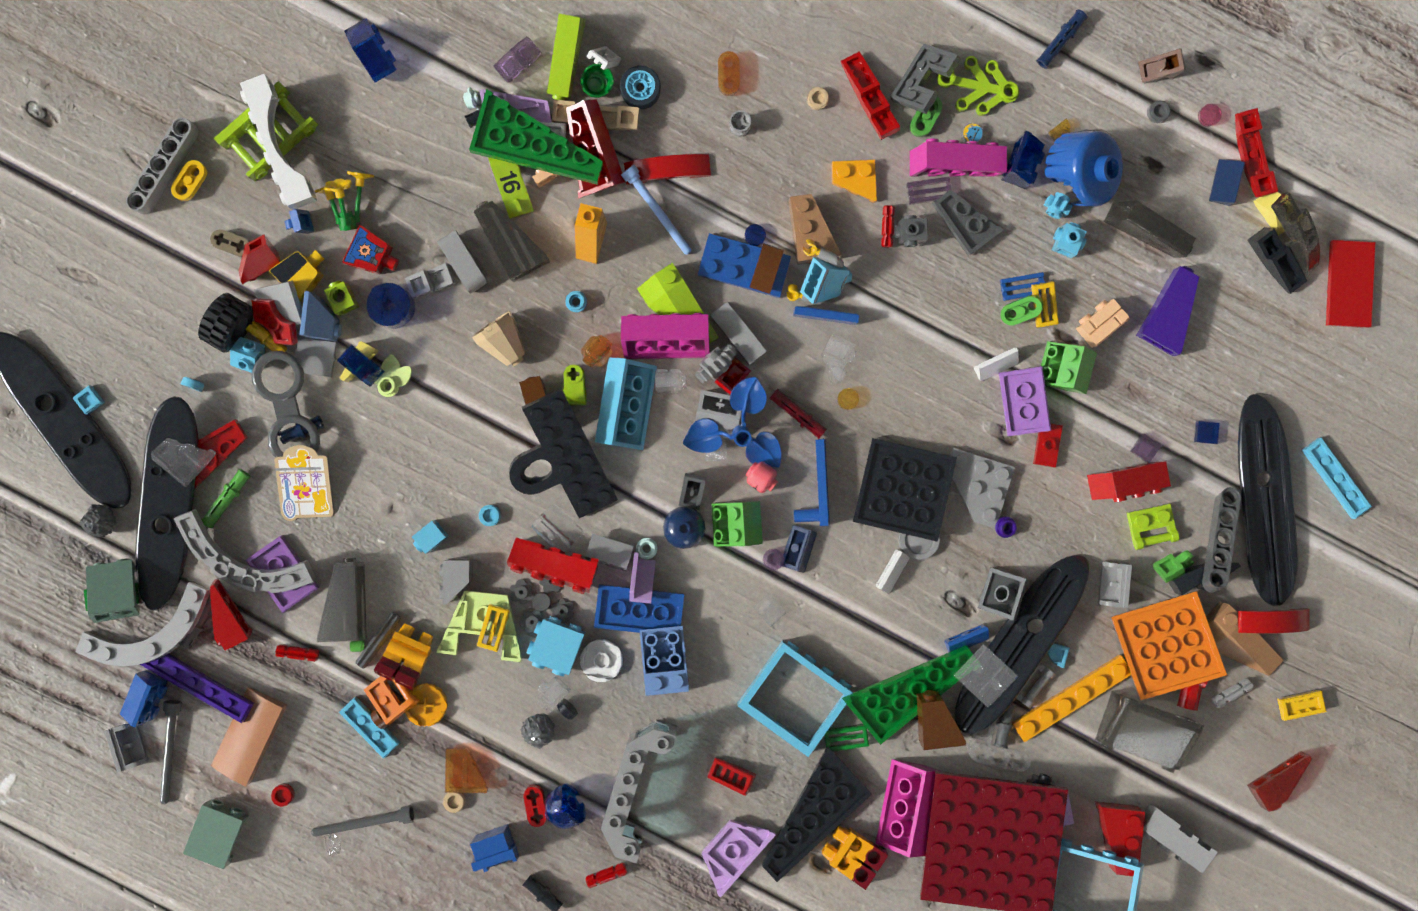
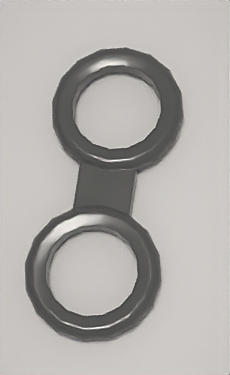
M271 351L262 355L254 364L252 383L257 393L264 399L273 402L277 421L271 426L268 434V447L275 458L283 457L284 453L279 448L277 437L279 431L289 423L300 424L308 430L311 440L309 447L317 453L320 446V434L312 421L300 415L296 395L301 391L304 383V370L300 362L292 354L284 351ZM273 360L286 361L294 371L295 380L292 387L282 394L270 392L262 382L261 373L268 362Z

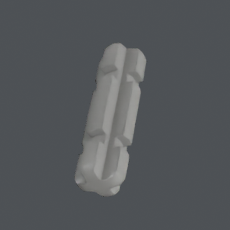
M1245 678L1239 682V685L1235 684L1221 692V695L1217 694L1214 696L1212 701L1216 707L1222 708L1227 705L1226 702L1234 701L1244 695L1245 691H1251L1254 686L1249 679Z

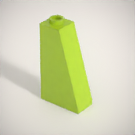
M560 13L558 15L547 94H552V99L565 101V97L569 98L572 95L586 23L584 18Z

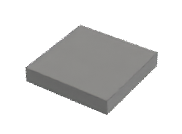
M293 280L254 289L258 299L274 300L278 311L284 318L295 322L296 325L301 324L302 307Z

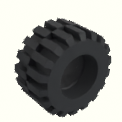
M223 293L205 311L198 329L199 339L223 353L229 352L240 337L244 338L248 331L246 329L253 320L252 306L230 293Z

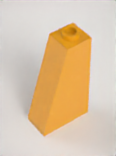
M580 203L575 222L576 259L597 264L607 227V220L602 208Z

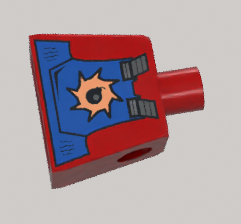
M359 225L342 263L380 275L384 267L395 271L399 264V259L390 256L393 247Z

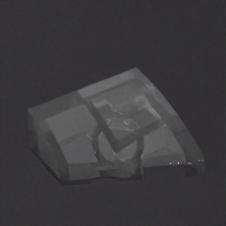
M170 438L164 440L151 452L152 460L185 487L216 455V452L211 449L207 451L195 448V445L181 444L177 440Z

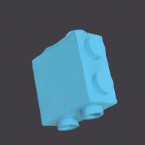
M555 616L545 617L542 622L538 621L534 633L537 634L535 642L531 641L527 654H530L528 660L537 668L544 669V667L553 669L552 673L564 677L565 674L569 675L571 673L585 632L582 631V627L570 623L568 626L561 623L562 619Z

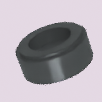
M1155 101L1147 109L1149 120L1157 124L1164 122L1170 116V106L1165 101Z

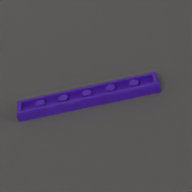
M170 654L152 662L140 664L240 723L246 720L254 705V702Z

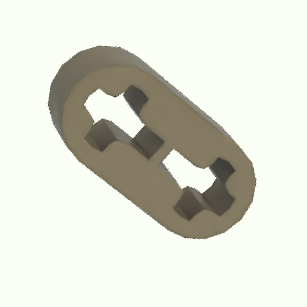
M220 229L214 231L210 237L211 244L215 248L238 257H242L244 250L240 252V249L234 247L235 243L242 245L244 242L245 246V244L250 242L241 236ZM218 237H223L229 240V244H220V242L217 241Z

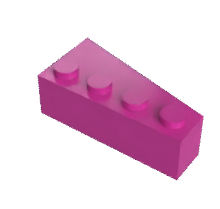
M927 139L926 142L910 151V177H917L922 172H928V177H937V175H943L949 172L950 177L963 176L967 172H969V177H997L1007 172V146H999V143L996 142L979 145L978 141H969L966 144H962L958 140L939 142V139Z

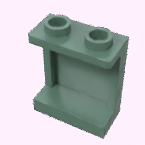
M119 559L112 563L99 562L93 566L86 567L88 616L94 623L140 615L135 591L134 572H136V565L132 559Z
M216 799L208 800L201 806L183 854L225 869L233 859L232 851L244 822L248 820L249 815L245 814L240 808L225 806L222 801Z

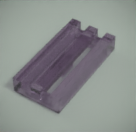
M950 177L907 182L909 205L937 200L942 195L914 198V196L951 190ZM940 183L946 184L944 187L915 191L912 188Z

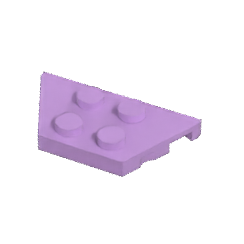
M730 819L703 849L702 856L719 897L723 896L775 837L774 831Z

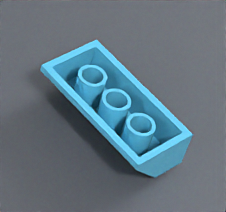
M609 357L595 437L596 443L638 450L644 449L657 366L629 359Z

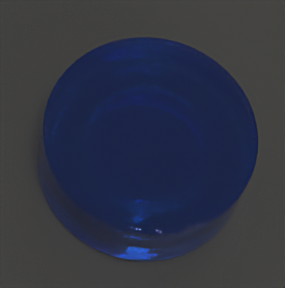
M752 224L747 227L744 234L745 241L753 246L763 244L766 238L764 228L758 224Z

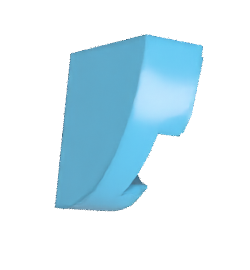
M1053 643L1047 653L1052 662L1065 668L1070 648Z

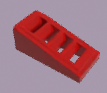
M715 757L707 778L746 796L749 794L757 774ZM721 765L723 769L720 776H717L716 773ZM729 769L731 770V772L729 774L728 779L726 780L724 779V777L726 775L727 770ZM737 773L739 774V776L737 778L736 783H734L732 781L735 774ZM743 777H746L747 780L743 787L740 784L743 780Z

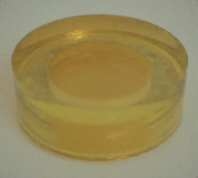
M846 388L839 392L837 403L842 409L851 410L858 405L859 395L855 390Z

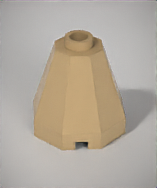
M510 311L496 318L495 321L483 327L472 337L477 345L506 366L512 364L514 367L524 360L522 356L525 354V350L515 318Z

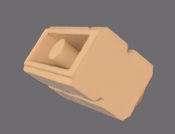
M1104 299L1095 306L1096 312L1092 315L1088 313L1078 321L1080 325L1076 330L1092 348L1102 343L1130 319L1114 299L1108 302Z

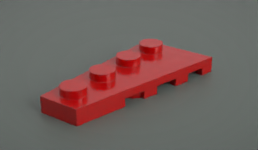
M237 419L198 440L195 489L248 438Z

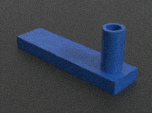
M826 439L815 440L819 509L794 510V522L820 521V526H829Z

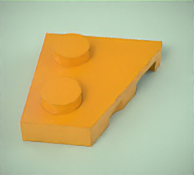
M875 160L832 161V185L869 199L872 203L877 201Z

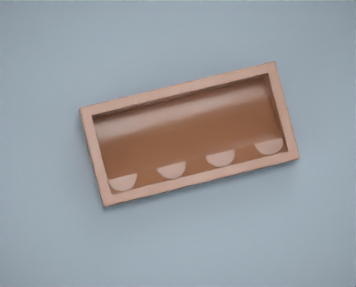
M250 687L247 688L243 697L254 702L253 707L243 723L235 719L232 720L211 764L221 774L245 787L252 782L287 708V704Z

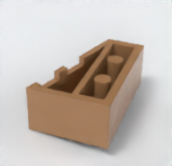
M812 194L790 197L789 209L797 265L811 263L813 257H817L816 254L813 256L805 254L802 247L806 249L812 247L807 244V239H812L817 248L821 249L822 247L841 257V252Z

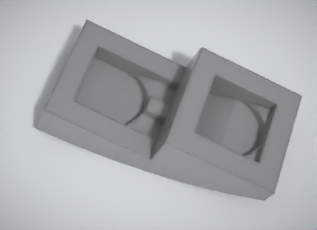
M444 263L428 271H420L405 278L412 298L427 295L456 284L449 263Z

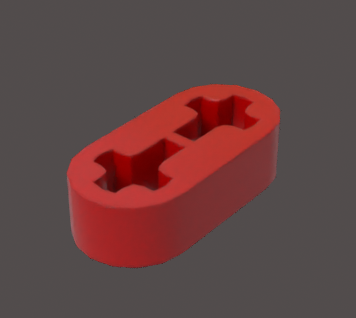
M532 784L526 788L523 794L527 820L531 826L541 827L545 824L548 817L543 789L539 785ZM531 790L539 793L536 798V804H534L532 797H528ZM535 808L538 809L539 815H543L540 821L532 818L535 814Z

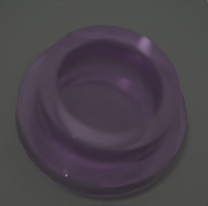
M770 549L765 552L763 563L769 570H778L784 564V556L781 551Z

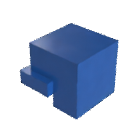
M508 824L477 834L470 843L474 859L471 862L474 872L481 869L487 872L490 867L510 860L516 862L519 858L518 849Z

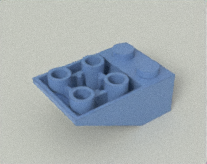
M683 626L640 630L645 695L689 692Z

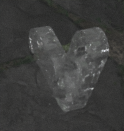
M996 721L988 727V734L986 736H979L978 733L971 734L968 754L974 761L1019 772L1026 771L1030 767L1031 760L1025 752L1012 748H1001L991 744ZM976 738L980 741H986V744L981 742L980 749L983 751V754H979L978 757L973 752L979 746V743L975 741ZM996 751H1003L1005 754L1001 762L994 761L993 756ZM1010 756L1015 759H1019L1022 756L1025 762L1020 763V766H1018L1015 761L1010 760Z

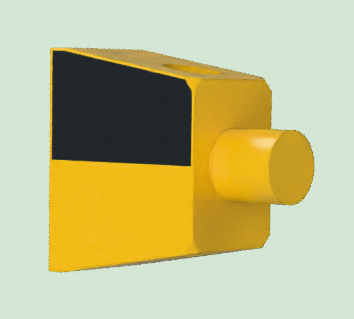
M316 249L308 257L297 251L271 268L269 272L280 283L293 280L299 301L303 303L304 292H313L324 276L317 266L325 258Z

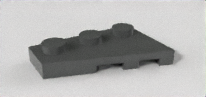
M952 190L947 191L932 202V205L968 256L1003 231L1001 227L989 221L988 217L980 214Z

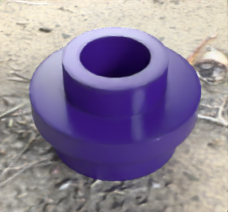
M1007 516L1001 517L995 525L996 533L1003 538L1013 536L1017 530L1015 521Z

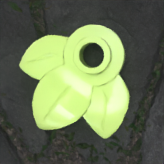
M392 354L384 360L381 367L371 365L369 369L370 380L378 385L379 393L385 397L396 395L399 387L409 382L412 373L410 366L401 367L398 359ZM388 383L392 384V388L390 390L386 389Z

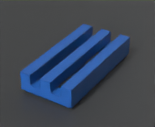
M1044 273L1001 279L1000 285L1003 301L1032 295V291L1008 296L1007 292L1031 288L1033 284L1045 283L1043 279ZM1038 278V282L1006 287L1007 283Z

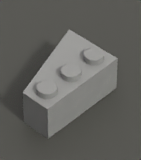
M1151 803L1145 810L1143 836L1150 841L1152 838L1159 841L1157 846L1165 852L1169 853L1171 850L1176 854L1175 859L1185 866L1189 863L1203 874L1218 852Z

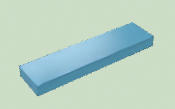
M1322 437L1317 438L1302 449L1304 455L1351 519H1356L1372 507Z

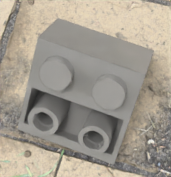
M701 390L695 421L702 418L711 419L717 423L718 431L732 434L733 429L739 425L741 411L734 410L731 407L730 395ZM720 435L721 439L730 440L728 437Z

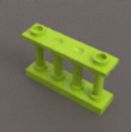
M278 81L274 84L279 98L278 105H281L299 125L289 134L276 119L274 120L275 132L283 139L278 144V147L284 156L302 139L311 136L319 124L311 116L306 120L287 100L290 92ZM248 107L214 139L226 150L233 148L251 168L246 175L256 181L257 179L264 178L272 166L267 163L265 157L257 163L239 143V138L248 133L266 152L264 145H261L257 139L256 132L258 131L255 129V124L249 118L248 112L250 108Z

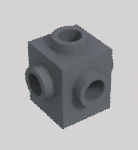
M916 215L904 216V219H901L898 225H895V238H898V243L904 244V247H917V244L925 243L928 240L927 218H917Z

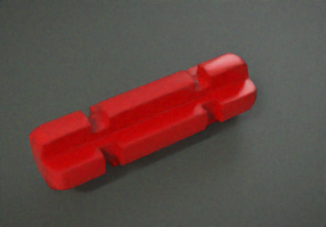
M885 205L882 213L884 217L882 218L883 237L881 238V246L891 248L894 239L892 236L894 235L893 216L895 215V207Z
M278 645L275 655L282 658L287 656L290 659H307V661L315 662L319 658V650Z
M620 863L615 868L612 866L598 871L596 875L594 873L590 874L585 878L588 888H593L598 883L601 885L616 879L617 876H625L627 868L624 863Z

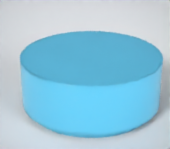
M183 377L181 385L198 392H202L205 386L203 383L189 377Z
M486 505L479 512V520L485 526H494L501 519V511L495 505Z

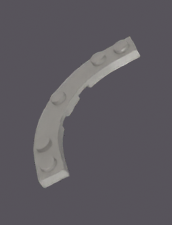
M196 509L174 518L186 544L198 560L201 559L212 569L210 572L231 585L253 592L259 590L277 593L292 590L316 580L308 560L274 570L258 569L234 560L222 551L210 537Z
M188 582L179 607L172 619L161 631L146 640L133 644H122L109 641L90 632H83L75 652L94 661L113 666H133L157 660L176 649L187 634L193 631L205 608L210 589L193 582Z

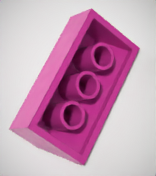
M674 313L671 315L650 314L647 316L629 314L621 316V343L624 359L704 358L710 353L708 314L694 313L692 315H681Z
M892 759L876 844L909 858L925 856L935 771L940 770L922 764Z

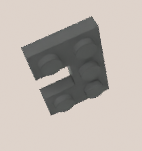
M923 44L890 96L891 100L894 103L927 114L938 95L935 91L924 88V84L932 72L950 77L961 60L957 54Z

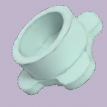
M469 87L463 95L464 102L469 110L474 108L479 110L481 109L480 104H482L481 95L478 91L472 90Z

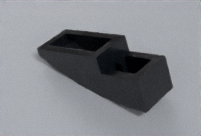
M1264 227L1248 239L1260 261L1288 294L1293 293L1307 282L1290 248L1283 246L1274 228Z
M1232 562L1230 574L1240 568L1241 565L1237 562ZM1205 563L1187 568L1185 573L1169 581L1168 583L1176 594L1184 595L1195 587L1205 590L1202 585ZM1212 577V582L1214 584L1219 582L1217 578Z

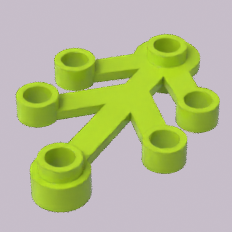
M968 56L964 61V67L966 70L971 71L977 80L958 77L954 71L948 77V83L942 81L943 75L939 74L937 77L938 84L943 88L954 85L975 90L968 96L961 97L956 101L955 108L959 112H964L971 103L987 93L997 95L987 102L978 104L976 113L979 116L987 115L991 108L1002 101L1012 103L1019 96V87L1016 83L1005 79L995 60L988 61L984 70L988 75H993L998 85L989 82L979 67L975 56ZM972 60L974 66H969L967 61ZM988 65H994L995 70H989ZM1006 89L1011 91V96L1005 94ZM960 101L965 103L966 106L964 108L959 106ZM979 107H986V112H981Z

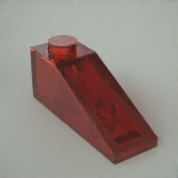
M1300 751L1249 783L1247 786L1259 806L1268 812L1281 808L1310 764L1311 756Z

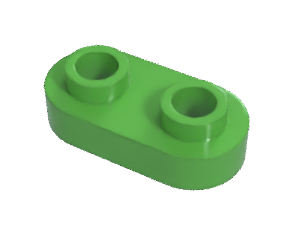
M937 97L932 105L933 111H928L927 114L916 111L910 123V131L914 136L925 137L929 134L942 110L940 98ZM917 124H922L924 129L919 130Z
M1028 295L1005 305L1001 310L1000 316L1005 324L1016 325L1038 316L1042 312L1044 304L1039 296ZM1034 302L1036 308H1031L1029 303ZM1010 310H1014L1016 316L1010 315Z

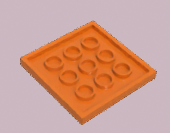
M1197 591L1111 617L1140 700L1227 675Z

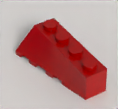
M597 99L584 100L567 107L570 137L573 138V144L603 161L598 185L578 180V199L625 183L621 176L622 170Z
M516 537L507 560L511 571L519 574L526 572L531 574L532 578L541 581L545 578L551 580V583L555 586L564 587L566 585L572 587L574 592L580 594L590 593L598 570L599 559L591 558L590 561H587L581 554L577 553L568 556L561 549L550 547L546 550L542 544Z

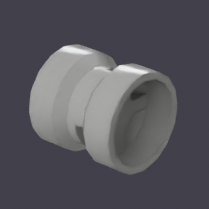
M738 110L731 115L729 128L735 136H745L750 130L751 117L747 112Z

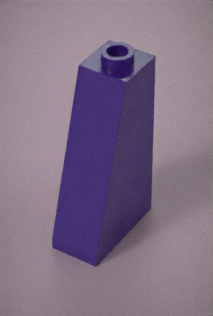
M1187 266L1173 269L1136 334L1139 338L1171 356L1180 355L1183 350L1199 276L1194 274L1193 269Z

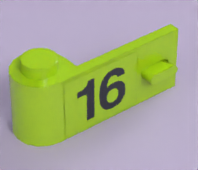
M488 157L509 219L534 211L519 165Z

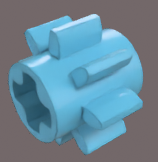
M1056 192L1054 196L1050 194L1044 203V206L1048 207L1046 213L1055 219H1060L1062 216L1066 217L1073 207L1068 204L1070 198L1060 192Z

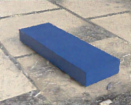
M796 306L793 310V317L857 325L859 322V315L801 306Z

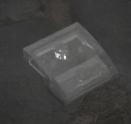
M984 644L954 674L988 708L1018 677Z

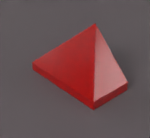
M737 358L731 361L732 364L729 366V369L722 373L714 382L728 394H731L733 388L751 372Z

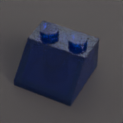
M1025 131L1015 141L1007 163V172L1003 174L1001 180L1026 189L1030 184L1033 185L1038 175V172H1035L1036 167L1042 163L1045 152H1043L1045 144L1031 132Z

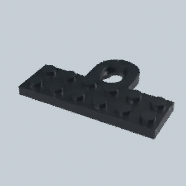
M562 388L522 406V410L540 445L517 455L511 462L509 477L511 484L517 491L523 494L534 495L561 483L579 518L618 500ZM537 460H546L551 464V471L546 476L527 477L524 473L525 469Z

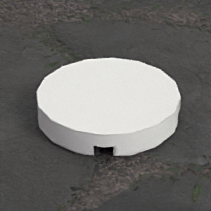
M607 639L591 641L583 649L580 656V666L589 679L596 682H607L619 674L623 665V655L620 648L614 642Z

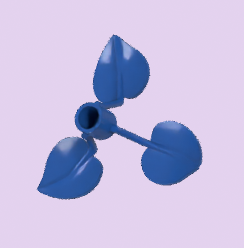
M750 377L742 380L733 388L730 394L731 407L737 411L742 410V423L733 429L732 434L718 431V425L715 421L702 418L691 425L683 440V445L696 452L710 453L721 447L722 439L720 435H723L730 440L734 439L736 445L740 447L746 446V457L750 463L754 464L755 462L764 461L771 467L779 468L781 464V448L777 438L773 434L763 431L755 439L751 437L750 431L746 427V412L750 414L760 412L765 407L767 401L766 392L758 378Z

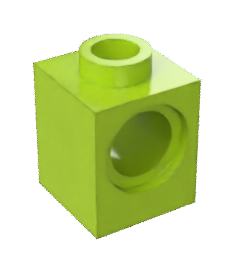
M340 280L328 285V289L324 290L336 315L342 316L359 308L358 302L348 283L341 282ZM340 292L345 293V299L342 302L337 301V295Z

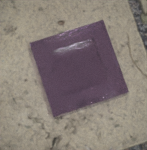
M1143 433L1130 452L1146 463H1150L1161 448V445Z

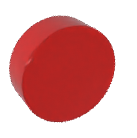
M286 783L279 784L271 793L273 803L280 807L287 806L293 801L295 796L292 786Z

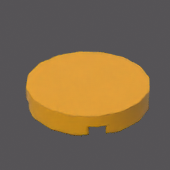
M423 683L415 686L413 691L410 690L413 696L416 695L419 699L417 705L405 712L412 723L417 726L428 727L438 723L444 717L448 703L447 697L441 688L434 684Z

